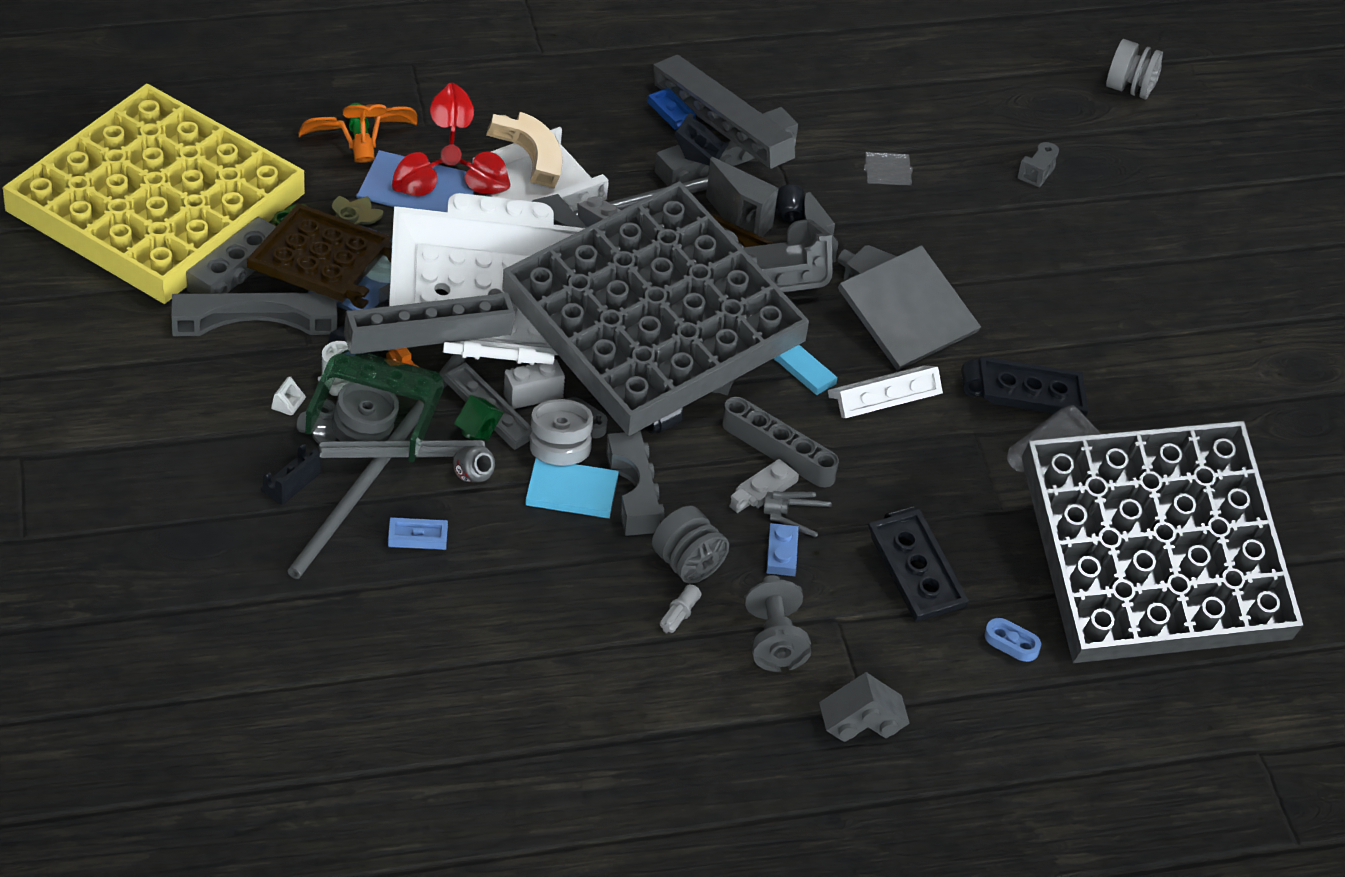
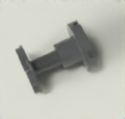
M775 575L765 577L762 583L751 588L744 596L745 606L749 613L758 618L768 619L764 623V631L760 632L752 642L754 661L762 669L773 672H781V667L788 666L789 670L796 669L811 656V640L808 633L799 627L793 626L792 621L786 617L797 611L803 601L802 588L793 582L780 580Z

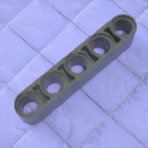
M731 397L726 400L722 426L727 432L773 460L781 459L801 477L816 486L826 488L835 483L839 459L834 452L741 397Z

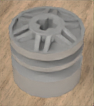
M1122 39L1114 55L1106 86L1122 92L1129 82L1131 83L1130 94L1133 96L1136 95L1141 86L1140 98L1146 100L1158 81L1162 68L1163 52L1156 50L1150 59L1151 48L1146 47L1140 56L1138 55V43Z

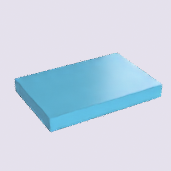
M536 458L526 496V505L610 519L619 471L577 464L553 465Z

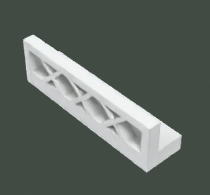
M920 366L828 390L829 398L838 399L841 418H848L943 393L939 370L935 366Z

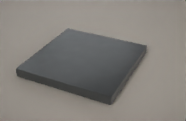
M922 245L843 281L838 286L839 291L897 371L977 333L981 328L980 324Z

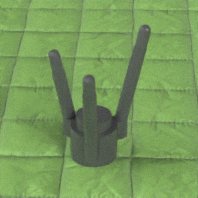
M773 491L766 494L764 514L770 515V521L780 522L784 525L799 526L798 531L812 537H817V532L781 515L788 513L789 505L831 507L832 503L819 500L793 499L815 497V492Z

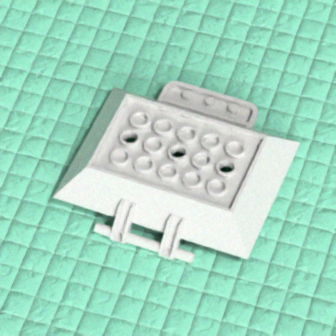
M463 193L454 194L449 198L447 212L394 206L389 306L504 293L503 269L585 228L554 225L553 210L545 203ZM443 289L447 291L448 294L439 295L436 293L435 290ZM513 302L515 318L511 335L444 342L443 353L459 354L462 358L467 356L475 357V359H479V357L515 360L517 364H521V362L529 363L530 365H534V363L553 364L554 355H558Z

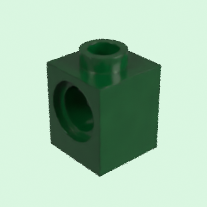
M470 395L454 424L463 429L461 434L470 440L478 438L488 441L504 412L486 399Z

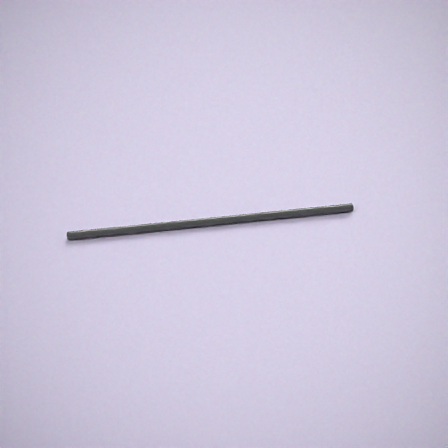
M459 354L451 356L387 441H401L408 437L446 387L447 383L444 381V374L463 364L468 358L467 356L466 358H462ZM392 457L373 458L289 567L288 574L291 577L299 579Z

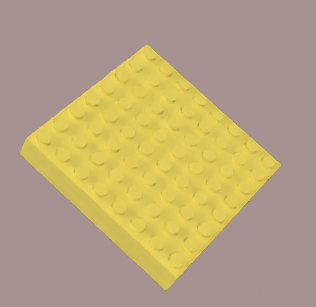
M149 84L142 86L3 187L5 211L163 304L172 299V294H178L187 287L186 271L258 216L269 222L277 212L285 210L305 194L303 169Z

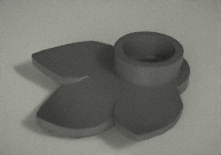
M318 399L311 405L309 411L302 412L299 415L296 423L297 430L304 433L311 432L318 444L321 441H336L337 438L332 430V418L336 405L331 400Z

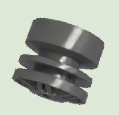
M685 506L672 512L661 522L652 537L654 551L666 563L670 564L672 570L678 574L683 582L689 584L700 582L709 577L724 562L729 552L730 544L727 538L716 527L712 526L708 518L694 506Z

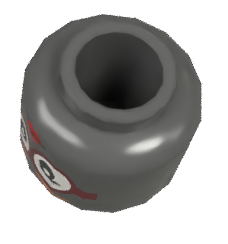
M465 446L455 454L453 469L456 475L465 482H483L493 474L495 458L486 447Z

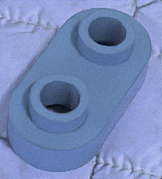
M1003 618L992 619L986 626L985 639L993 647L1021 661H1033L1038 657L1041 641L1035 634Z

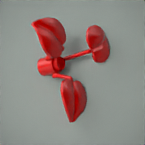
M448 83L432 101L430 114L438 126L442 128L451 126L449 145L442 149L440 159L430 164L427 156L421 152L411 153L404 157L394 172L392 189L396 192L412 196L429 194L435 188L438 179L437 173L432 168L441 163L447 166H454L460 163L469 167L470 169L466 172L464 180L467 186L477 193L498 194L509 189L511 184L506 165L497 154L493 152L479 153L474 158L473 164L461 158L460 149L454 145L455 126L459 128L469 126L474 116V109L467 93L455 83Z

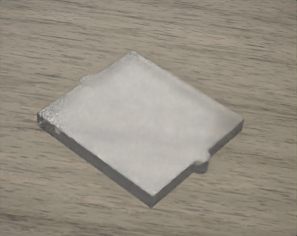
M866 152L864 170L867 172V183L911 185L913 167L910 166L909 154Z

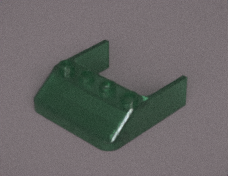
M344 349L332 356L325 367L306 410L305 433L311 435L335 378L413 398L424 403L423 410L410 439L408 461L414 463L442 394L443 377L435 371L369 353L350 354L349 349Z

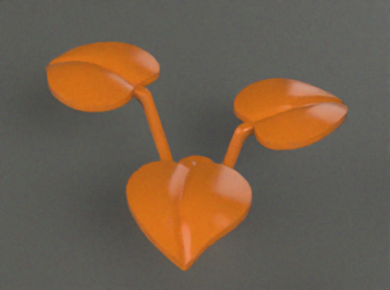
M380 104L350 105L343 109V115L346 118L360 117L361 133L356 134L354 140H352L344 121H337L335 117L308 119L302 124L298 133L300 137L314 131L342 128L349 143V149H353L354 161L358 163L371 162L375 159L374 148H376V137L380 122H407L416 126L417 113L410 107L386 109V106ZM365 117H374L375 120L371 138L370 134L366 133Z

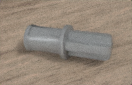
M691 584L686 585L680 596L670 603V609L660 621L663 632L674 633L681 622L691 615L692 607L702 595L699 588Z

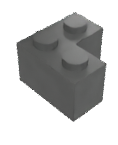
M867 672L819 702L826 731L844 742L855 737L868 727L884 738H888L910 724L902 695Z

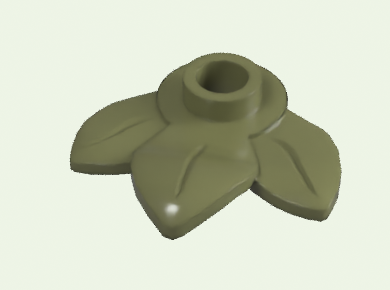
M338 196L332 204V209L336 214L335 217L358 225L375 223L383 216V210L371 209V201L368 196L352 202Z

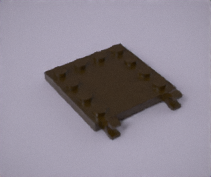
M297 203L247 258V268L334 300L344 302L348 298L355 307L364 309L369 300L363 298L369 293V289L365 286H358V284L383 255L391 263L392 236Z

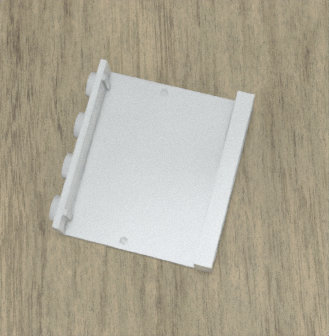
M558 127L550 130L557 139L562 153L561 176L555 188L530 182L532 160L523 147L513 143L491 151L500 156L504 161L511 186L501 193L487 195L489 197L532 201L559 194L572 211L578 210L577 203L587 201L590 197L597 196L606 200L609 180L603 174L591 178L561 145L562 128Z

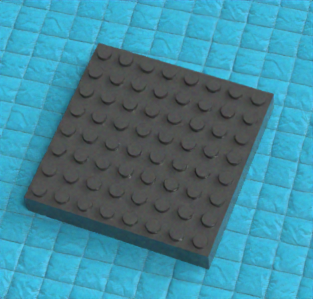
M680 181L503 269V292L509 294L511 301L628 436L806 341L809 320Z
M1244 421L1028 442L1021 458L1073 663L1293 640L1302 628L1303 622Z

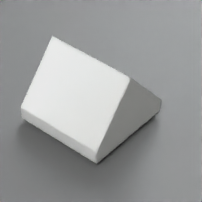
M287 377L275 393L271 409L290 416L294 415L306 398L291 377Z

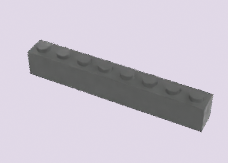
M677 54L653 64L655 86L661 90L670 88L699 118L768 168L772 169L795 158L796 141L791 133L781 128L747 102L696 68L689 61Z

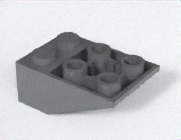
M711 157L706 198L724 220L763 237L773 227L778 188Z

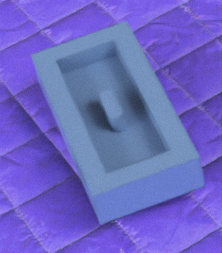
M390 518L388 547L446 550L448 520Z
M770 523L767 574L795 576L799 526Z

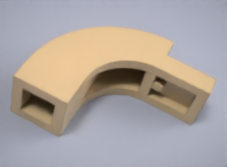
M519 112L516 120L506 115L493 114L486 136L510 141L523 147L532 160L530 182L555 188L561 176L562 153L557 139L549 128L536 118Z

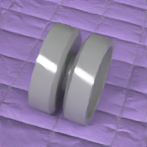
M565 399L542 402L533 409L531 414L532 433L530 435V450L538 460L548 464L563 466L582 462L589 457L592 445L591 432L593 429V415L590 409L581 403Z

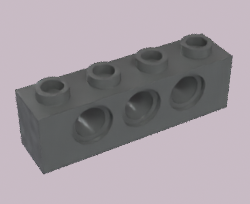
M259 216L186 271L187 291L192 294L228 293L238 284L243 283L248 276L255 272V270L247 268V258L276 226Z

